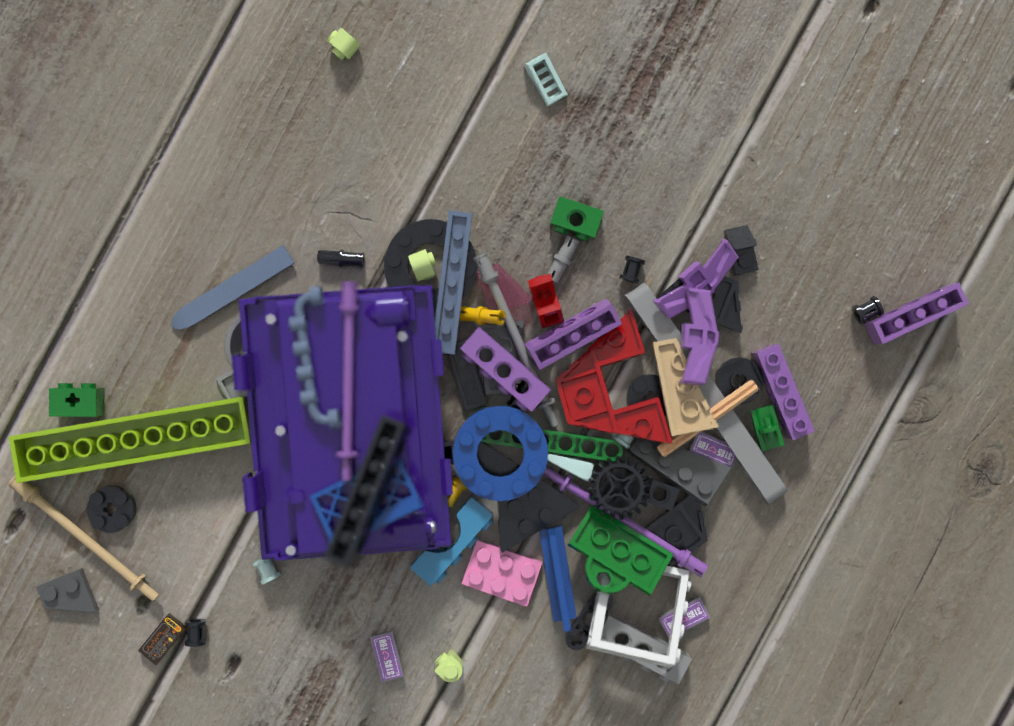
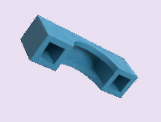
M473 494L457 511L456 515L460 522L461 532L456 542L452 546L443 549L423 550L410 566V569L430 586L435 581L439 584L447 575L445 570L449 565L455 566L463 557L460 554L465 547L470 549L478 540V537H476L477 533L481 529L486 531L494 521L491 519L493 512Z

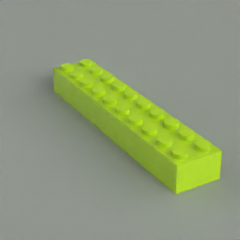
M247 396L8 436L16 483L251 444Z

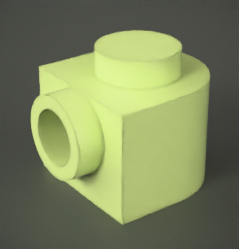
M342 28L338 32L336 30L332 32L327 39V42L333 47L331 52L340 60L344 58L349 60L361 46Z
M426 249L408 256L417 281L429 280L435 276L433 266L437 264L432 252L427 253Z
M452 649L447 654L443 652L436 659L435 663L437 665L434 671L444 681L455 682L461 677L463 662Z

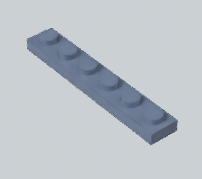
M450 210L448 213L435 330L436 340L441 339L442 353L455 354L473 214Z

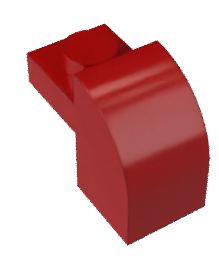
M551 274L527 280L542 329L564 322Z

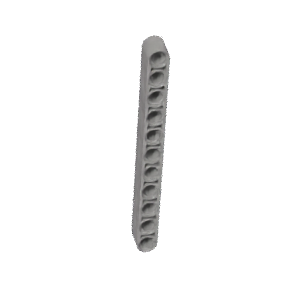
M645 282L624 295L655 342L677 338L681 346V333L672 320L663 315L655 305L653 300L657 298ZM681 348L686 359H688L690 349ZM708 374L706 384L699 385V388L709 407L712 408L725 397ZM733 409L716 421L719 427L714 429L720 438L727 442V446L731 448L730 450L737 457L736 461L762 499L769 505L788 492L784 483Z

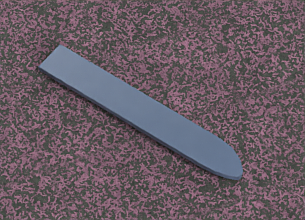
M282 245L182 307L172 318V327L182 330L199 323L293 265L294 261L285 246Z

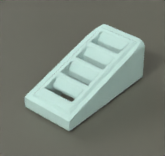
M543 53L524 64L528 75L547 106L568 95L547 53ZM543 62L544 67L535 72L534 67ZM548 71L550 75L539 80L538 76ZM552 79L554 83L544 89L543 84ZM558 88L559 92L548 97V92Z
M548 452L549 462L585 481L591 478L594 466L591 461Z

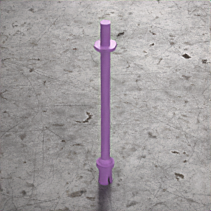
M341 282L342 305L339 304V309L344 314L342 451H338L337 456L342 457V480H352V457L358 456V452L352 451L354 314L359 310V305H357L358 282Z
M548 466L546 467L543 475L561 486L559 492L567 489L590 505H595L599 502L598 499L590 501L589 497L593 495L571 482V474L565 478ZM615 513V519L674 554L672 557L676 559L679 567L684 566L700 578L705 573L708 564L692 556L691 551L687 549L679 550L627 516L623 515L624 519L619 520V513Z

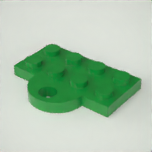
M591 505L568 543L569 547L587 557L585 576L588 583L593 589L603 594L619 593L630 584L650 596L674 554L615 518L613 520L610 519L609 514L601 515L602 510L599 508L595 509L594 505ZM597 575H607L609 584L606 586L600 585L597 581Z

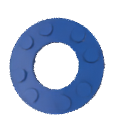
M510 406L487 407L471 415L460 427L453 446L454 466L460 480L474 494L493 501H508L528 493L540 481L548 460V446L540 426L527 413ZM497 430L509 431L516 435L521 441L524 450L523 461L519 468L512 474L503 477L493 476L484 471L477 458L478 445L483 437Z

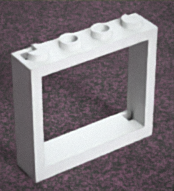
M667 566L662 574L679 579L667 656L601 641L609 594H603L598 591L596 593L586 649L668 668L674 666L675 662L678 663L681 654L678 642L684 634V625L681 624L682 616L686 615L688 609V601H685L686 592L690 591L692 579L689 578V571ZM600 574L598 583L602 586L608 585V576Z

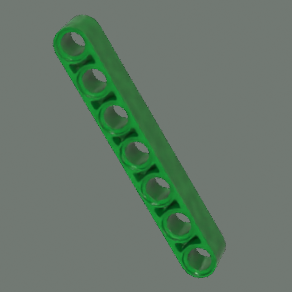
M541 428L543 433L549 438L547 446L548 452L605 461H607V458L616 461V456L621 457L623 453L621 444L614 439ZM503 431L502 436L498 439H494L490 434H487L481 440V442L523 448L521 442L513 440L512 433L509 431ZM563 437L571 439V446L567 449L559 447V440ZM587 440H591L594 443V449L589 453L582 450V444ZM609 444L617 446V452L613 456H608L605 453V449Z

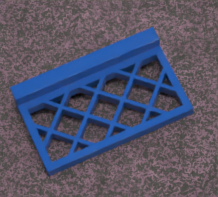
M401 457L398 461L400 470L397 478L392 477L391 479L395 481L391 495L385 493V497L389 498L387 507L378 511L370 533L425 506ZM358 473L352 475V480H341L310 496L329 540H331L334 533L330 526L333 515L339 518L341 514L334 512L339 499L344 501L348 499L340 496L342 488L348 483L354 485L353 481L356 480ZM401 475H403L405 481L400 480ZM398 484L407 485L412 496L405 499L395 497ZM338 489L336 494L331 492L333 490ZM325 494L335 497L331 510L322 508L318 498ZM393 499L399 501V502H397V503L391 505Z
M562 525L546 527L539 531L553 620L554 622L562 621L564 632L571 631L570 619L577 618L563 529Z

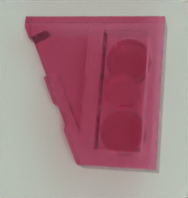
M498 263L492 265L494 271H497L499 274L497 276V283L509 309L533 301L532 297ZM479 269L476 270L488 309L499 310L489 286L481 282L480 278L482 276Z

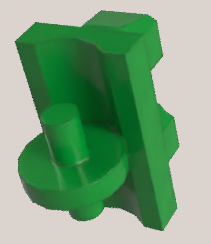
M768 405L750 410L760 450L764 452L772 448L785 446L774 406Z

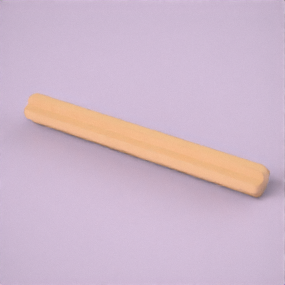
M749 380L710 408L714 419L717 421L756 393L759 389L755 382ZM701 431L671 436L673 444L661 443L657 446V449L663 457H666Z

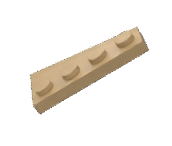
M677 338L653 342L652 346L670 436L718 428L719 426L699 388L700 386L680 384L687 359Z

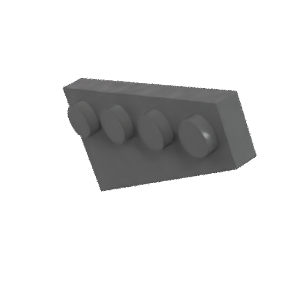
M637 438L628 453L705 507L709 504L732 468L681 447L663 457L657 449L661 442Z

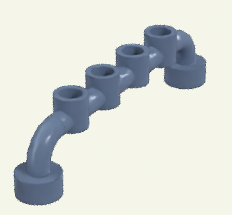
M314 286L310 287V292L301 295L297 299L294 307L295 317L289 318L291 332H297L298 342H293L295 357L301 356L302 366H298L296 369L298 381H304L306 390L300 391V400L302 406L308 405L310 416L315 422L329 425L330 429H338L342 427L340 410L331 409L328 410V415H323L318 409V394L314 382L315 373L311 361V345L308 340V325L304 313V307L309 302L312 303L313 307L324 305L322 287Z

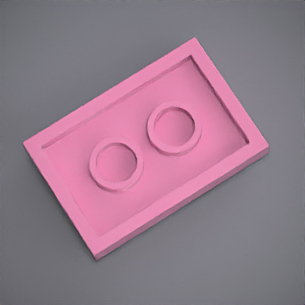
M478 539L474 545L461 584L527 607L542 566V561L511 550H506L502 553L499 546Z

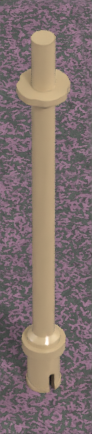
M15 476L9 481L8 486L20 494L24 502L36 504L132 584L129 588L131 592L137 588L153 602L158 598L159 594L143 581L146 577L145 574L139 577L136 576L42 498L39 492L40 489L37 486L33 487L28 482L16 483Z

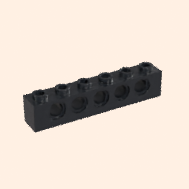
M382 415L323 558L355 569L411 432V428L405 423Z

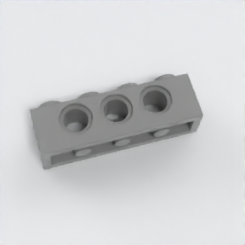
M609 611L605 616L601 641L631 648H637L639 645L644 644L647 646L646 651L667 656L668 642ZM618 634H626L627 638L624 642L618 643L615 641V637ZM681 650L679 662H675V665L670 668L638 660L634 661L639 663L638 666L644 671L650 673L653 670L658 673V677L670 684L673 681L679 684L692 658L687 652ZM619 656L620 658H622V659H624V660H626V661H628V662H630V660H631V659H629V658H625V657Z

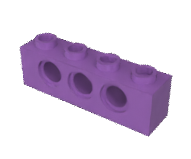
M952 283L874 318L864 325L873 344H884L968 305L969 302L960 283Z
M603 299L524 345L535 365L541 370L618 327L622 322L612 303Z
M478 327L460 348L464 352L462 354L464 359L470 364L476 362L481 367L480 372L487 379L491 380L493 377L500 383L497 387L505 395L508 396L511 393L517 398L515 403L525 412L527 409L532 412L551 390L481 327ZM488 348L492 351L493 358L490 362H484L481 359L480 354L483 349ZM502 364L508 365L511 369V374L507 378L501 377L498 373V368ZM519 380H525L528 383L529 389L526 393H519L516 390V383Z
M771 344L752 352L754 362L762 371L763 384L774 406L786 439L795 440L815 432L780 345Z

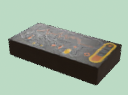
M169 613L138 651L153 664L157 665L187 627Z

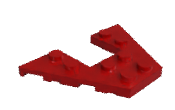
M629 309L628 313L620 319L621 325L596 340L578 360L576 359L565 372L555 379L568 425L673 444L659 397L616 410L612 408L601 368L645 355L633 311Z

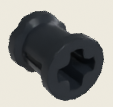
M626 255L624 271L619 278L639 284L640 280L638 277L641 267L645 265L646 261Z
M875 296L871 297L870 301L864 304L852 306L853 314L861 325L876 315H884L883 306Z
M189 619L185 621V626H187L185 646L197 647L206 644V639H204L206 619Z

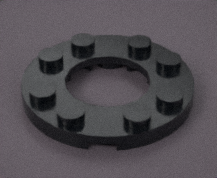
M436 219L416 221L404 227L394 236L387 248L384 260L385 277L389 287L417 285L409 274L408 256L423 244L434 243L444 247L447 222ZM470 240L462 301L470 293L477 276V265L475 260H473L476 257V253ZM439 288L432 289L434 313H436Z

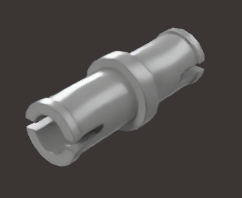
M566 236L558 254L555 253L553 257L555 260L547 273L551 274L552 280L556 283H559L567 265L570 266V259L580 243L570 236Z

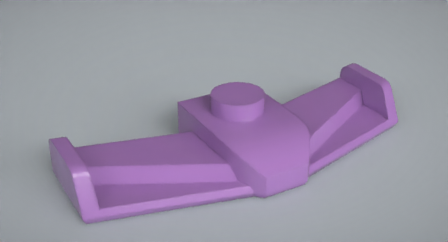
M724 238L721 240V244L704 267L701 263L695 261L678 276L684 285L659 299L653 300L663 315L670 319L689 308L687 294L685 293L686 288L710 290L711 295L715 292L717 286L739 258L728 240Z
M686 288L685 293L687 294L692 324H682L681 348L690 349V353L680 384L705 385L716 347L719 345V332L717 331L710 290Z

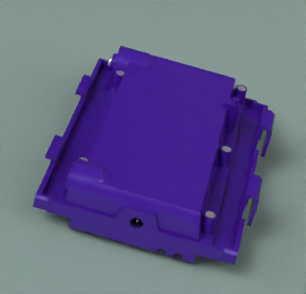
M432 285L357 289V305H359V310L354 314L352 451L358 452V456L352 457V475L359 472L382 415L403 422L411 428V432L401 454V459L419 497L422 498L425 505L369 533L361 554L430 550L452 546L448 495H453L451 460L445 459L439 376H444L441 339L436 340ZM342 291L323 292L324 305L313 307L312 303L309 302L304 307L308 325V340L311 345V361L315 373V389L318 394V409L323 415H328V410L339 409L342 427L338 429H330L329 425L315 422L310 416L308 405L302 406L300 400V391L306 390L304 381H298L296 369L298 366H302L301 356L295 357L293 342H298L297 332H291L289 318L295 317V303L305 293L239 299L243 352L247 353L243 356L235 354L231 356L234 391L247 390L253 467L257 473L254 476L251 472L246 473L242 477L245 512L257 511L262 560L275 559V561L324 557L329 545V537L310 496L342 480V457L337 456V452L342 451L344 314L339 309V304L342 305ZM398 464L392 476L394 478H397L400 470ZM401 475L400 480L405 481L403 475ZM390 481L386 494L391 495L395 481ZM349 483L344 485L340 496L348 498L353 485ZM399 483L394 496L405 499L412 496L407 485ZM338 489L333 490L331 492L336 494ZM327 494L319 497L318 500L322 508L331 510L335 497ZM384 496L379 510L387 507L388 497ZM339 499L334 512L342 514L347 501ZM393 499L391 505H393V504H395V503H397V502H399V501ZM334 515L330 522L333 532L340 519Z

